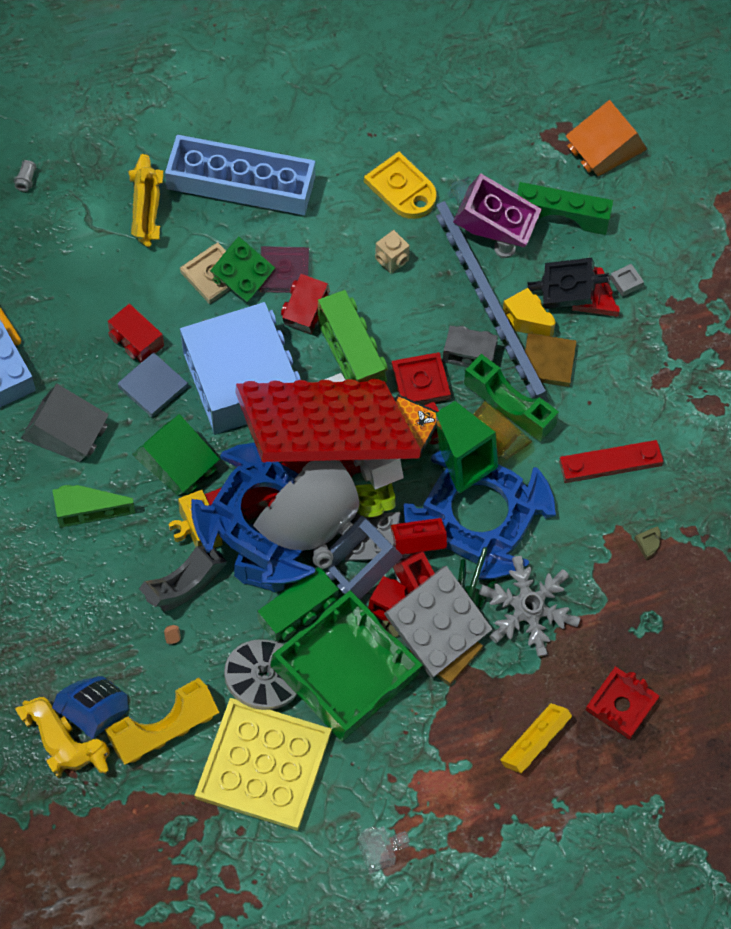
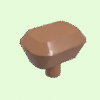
M169 625L165 628L164 634L167 644H176L181 640L178 626Z

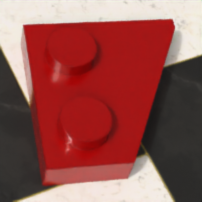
M594 267L595 275L605 274L603 268ZM608 283L596 284L593 291V304L572 306L574 311L616 317L619 316L620 308L618 305L616 306L612 296V289Z

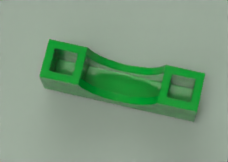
M519 183L517 195L542 209L538 219L548 215L564 216L577 222L583 231L606 235L613 200L529 183Z
M480 354L465 370V386L541 442L556 426L559 411L540 397L532 399L519 393L505 379L501 368L483 354Z

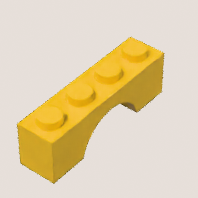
M200 678L175 690L174 706L170 713L161 721L153 724H141L128 716L105 729L117 756L124 765L138 761L145 753L163 747L167 741L176 736L185 735L190 728L199 723L202 724L210 721L214 715L219 713L207 685Z

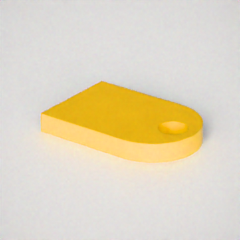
M399 151L364 176V183L401 217L418 219L429 214L435 206L436 189L433 183ZM416 201H424L427 205L417 207L414 203Z

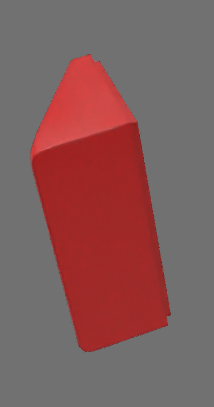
M441 518L391 525L394 547L401 554L438 550L447 547V533Z

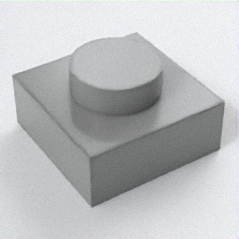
M632 264L610 275L611 281L622 297L642 288L644 281Z

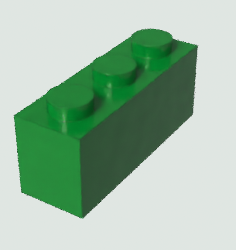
M318 567L314 574L301 579L257 611L258 622L274 641L278 643L281 640L286 641L294 636L298 628L302 625L307 626L311 624L319 613L327 610L338 601L339 589L325 572Z

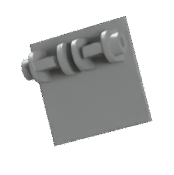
M390 512L375 517H365L394 546L391 525L400 524L401 513ZM356 514L353 518L352 524H354L361 517V515ZM367 535L345 557V561L372 560L381 549Z

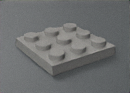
M447 566L439 569L384 613L430 677L438 674L492 630L489 623Z

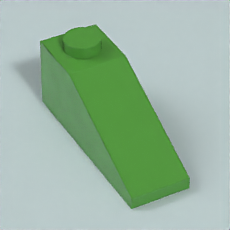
M63 485L58 489L52 490L60 528L136 514L133 498L80 485Z

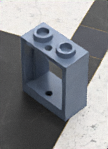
M362 515L353 524L352 528L328 549L333 554V561L323 571L332 581L337 579L340 582L337 587L344 594L351 590L360 600L403 555ZM368 535L381 551L349 581L336 566Z

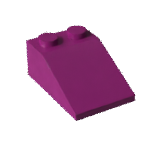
M480 173L468 187L453 223L472 234L525 247L542 209Z

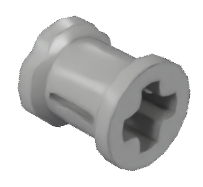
M496 240L494 250L497 256L510 258L514 255L515 245Z

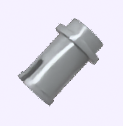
M29 160L22 162L19 174L14 178L17 190L26 192L32 187L33 183L31 180L37 167L34 162Z
M327 544L312 549L314 554L313 562L316 566L327 568L332 564L333 554L328 550Z

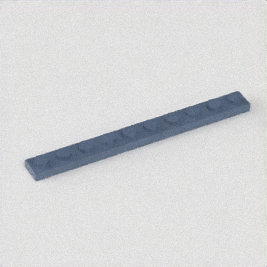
M443 201L437 204L439 214L436 215V218L441 228H447L448 233L445 235L451 247L456 245L458 251L455 254L460 264H466L468 269L465 270V273L470 283H476L478 288L475 289V292L480 302H486L488 307L485 308V311L490 321H496L498 326L495 327V330L500 340H506L508 346L505 349L510 359H516L518 365L515 368L521 380L526 378L529 385L525 387L532 399L540 397L545 402H549L539 377L457 224L453 223L454 217L446 202Z

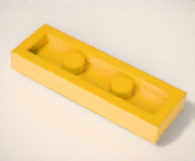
M550 703L500 759L502 764L508 769L522 773L530 766L535 757L547 747L551 739L564 728L567 721L572 717L569 710Z

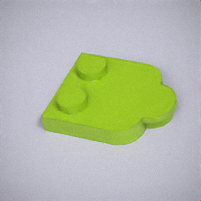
M392 483L375 489L372 484L355 485L359 498V508L357 511L359 515L375 517L383 514L384 511L392 510L396 507Z

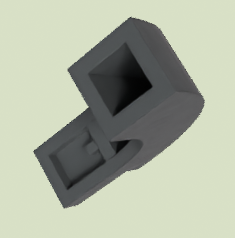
M203 545L197 546L178 569L163 578L144 581L139 590L145 595L147 602L155 607L160 606L166 612L184 604L203 590L219 574L227 561L214 547L208 553Z

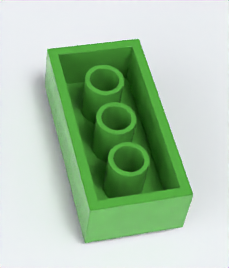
M346 290L318 299V326L345 380L353 379L363 382L370 379H379L386 383L385 371L388 370L386 361L383 357H379L375 339L368 336L366 322L363 317L359 318L354 298H349Z

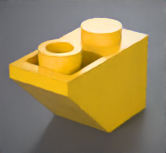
M529 288L504 300L502 310L515 331L526 334L553 336L556 324L555 319L550 312L545 311L539 297L536 294L533 295Z

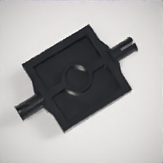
M593 258L545 263V273L542 280L527 282V288L531 292L543 291V305L545 309L593 304V291L596 284L610 283V274L595 275Z

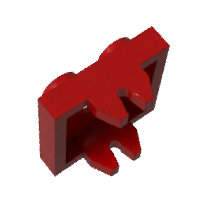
M615 666L585 710L630 740L658 701L660 695L648 688L645 679L638 680L636 673L628 672L626 674ZM619 697L626 698L630 703L629 709L626 711L617 710L614 705L615 700Z

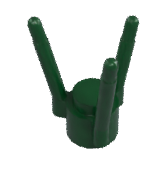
M487 547L482 549L470 586H465L464 589L479 609H482L483 603L487 598L479 595L480 590L476 588L488 550ZM465 559L460 561L458 582L463 588ZM499 578L492 579L487 587L493 589Z

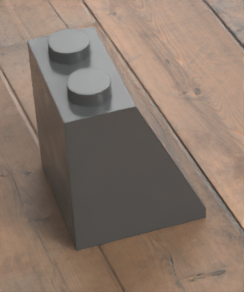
M56 383L42 399L21 439L80 462L86 456L89 458L97 446L94 444L97 436L101 437L106 430L108 424L105 421L109 414Z

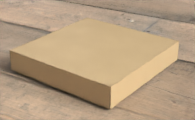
M218 242L180 267V273L209 304L231 290L224 283L217 285L212 280L214 276L210 270L226 252Z

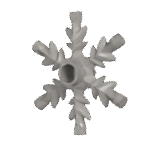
M516 556L512 558L516 571L510 570L509 573L518 581L513 584L520 588L519 595L513 596L509 588L505 592L497 583L495 584V590L484 585L480 588L479 595L493 598L490 601V605L503 603L502 608H505L511 604L515 609L513 615L504 614L507 619L495 621V625L500 627L490 635V638L495 643H498L506 634L509 639H512L514 628L516 627L519 631V622L522 620L527 621L530 626L526 633L531 632L528 645L531 646L535 643L537 657H543L547 655L544 641L550 642V639L541 631L546 629L539 624L541 617L547 616L550 624L554 620L562 629L565 627L564 622L574 627H578L580 617L566 614L569 611V607L556 610L557 604L548 608L544 603L546 597L555 598L552 593L564 591V588L559 585L569 575L562 569L552 579L551 574L548 573L545 585L540 582V591L533 592L529 586L534 579L528 580L531 567L524 569L522 556ZM525 604L530 605L532 610L528 609Z

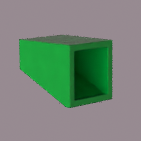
M456 401L443 407L436 413L439 450L456 490L462 493L498 468L496 432Z
M180 414L168 421L132 454L177 496L183 492H186L187 495L199 485L196 481L202 475L207 478L217 469L214 464L220 460Z

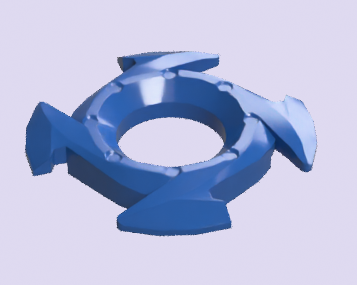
M254 442L237 445L223 451L220 458L237 468L231 472L211 506L204 505L202 500H191L193 524L205 550L208 553L211 552L218 533L231 548L265 569V572L260 577L261 584L281 585L296 582L314 574V567L295 561L305 550L287 549L271 542L261 533L252 529L246 523L241 512V500L248 491L257 487H271L281 491L289 481L293 484L295 483L294 479L298 473L279 462H262Z
M440 451L432 455L431 461L447 468ZM499 464L498 468L473 484L495 489L503 496L507 503L508 515L505 521L491 531H471L463 527L455 519L451 504L458 491L454 486L448 469L438 478L423 508H416L414 504L404 503L405 523L441 518L447 533L446 548L477 564L483 547H487L488 550L478 580L497 579L510 575V570L516 571L512 558L515 556L509 555V553L519 545L534 516L542 514L545 519L556 516L554 497L550 486L536 467L532 470L528 487L523 483V479L519 475ZM523 559L524 568L529 565V560Z

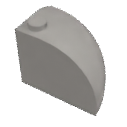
M339 460L310 461L294 479L295 483L293 484L289 481L275 496L276 499L271 503L270 508L266 507L253 525L265 538L281 547L292 550L318 548L331 541L339 533L343 536L352 528L353 524L351 521L359 508L356 487L348 471Z

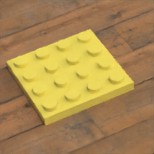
M230 698L195 792V799L298 831L332 729L272 710L251 708L236 699Z

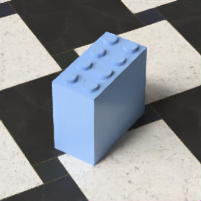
M265 302L180 328L183 355L214 435L247 424L235 393L236 383H244L245 381L269 383L273 380L283 383H294L296 380H301L298 372H293L292 370L293 360L289 350H284L283 334L281 330H276L274 326L276 324L273 310L268 311Z

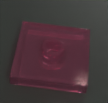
M261 246V256L270 262L275 269L259 287V292H290L294 280L298 281L300 274L308 276L309 247Z

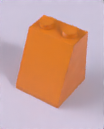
M610 100L566 135L570 142L567 147L575 156L580 154L583 158L581 164L589 173L593 170L597 176L608 172L647 149L635 129Z

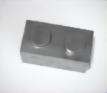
M450 325L443 351V363L468 368L480 354H483L493 362L498 335H493L488 331L479 332L464 326L456 327Z

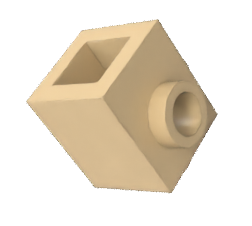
M393 230L376 242L375 259L392 274L409 261L410 245Z

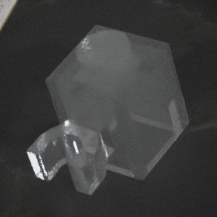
M377 827L367 828L361 832L362 835L358 836V846L369 874L395 865L396 856L394 851L408 848V843H410L406 831L388 838L384 827L378 829Z

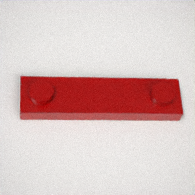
M657 440L562 456L559 458V464L564 482L570 483L660 467L663 465V458Z

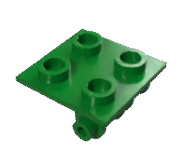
M238 236L210 272L213 273L214 277L212 280L215 284L220 285L224 283L245 302H248L275 267Z

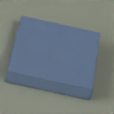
M154 352L117 383L118 388L152 418L188 388V383Z

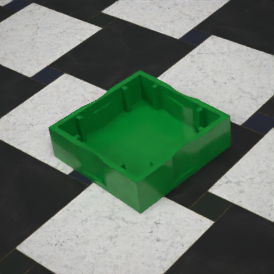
M351 590L325 610L314 624L300 631L274 652L270 663L271 668L323 723L332 729V732L341 742L416 679L423 666L396 637L392 636L382 627L376 616Z

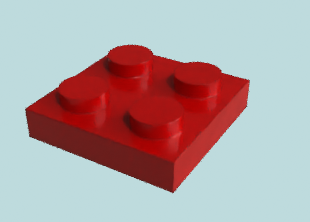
M440 352L392 361L391 366L399 396L419 405L449 400L451 398Z

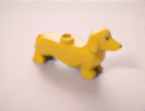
M141 154L134 170L128 171L130 182L134 183L131 234L145 246L151 247L150 240H159L160 226H156L155 221L160 198L159 184L163 180V170L151 168L149 156Z
M38 697L31 701L24 700L23 706L15 708L27 727L33 725V720L38 725L43 746L52 756L46 762L58 778L62 776L64 769L79 770L90 762L94 764L100 773L107 774L109 772L106 759L110 755V751L106 743L99 739H93L85 743L75 742L69 734L73 728L65 716L60 718L47 698Z

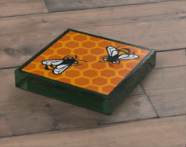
M397 394L395 402L420 447L419 458H421L437 430L436 413L438 411Z

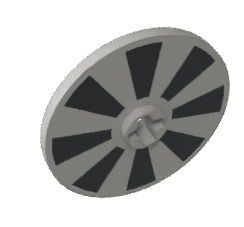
M265 639L252 640L241 644L231 652L225 664L224 678L228 690L238 701L251 708L272 710L283 707L296 698L297 694L270 666L273 653L281 648L283 644ZM265 672H268V673H269L268 676H267V675H263L262 677L259 676V673H262V674H264Z

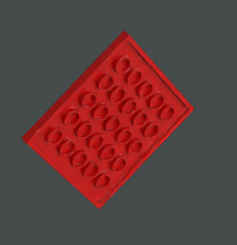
M347 379L343 382H332L330 380L307 382L296 380L294 383H283L273 380L269 383H257L255 381L236 383L235 393L262 462L414 459L420 457V447L385 381L370 379L358 382L353 379Z

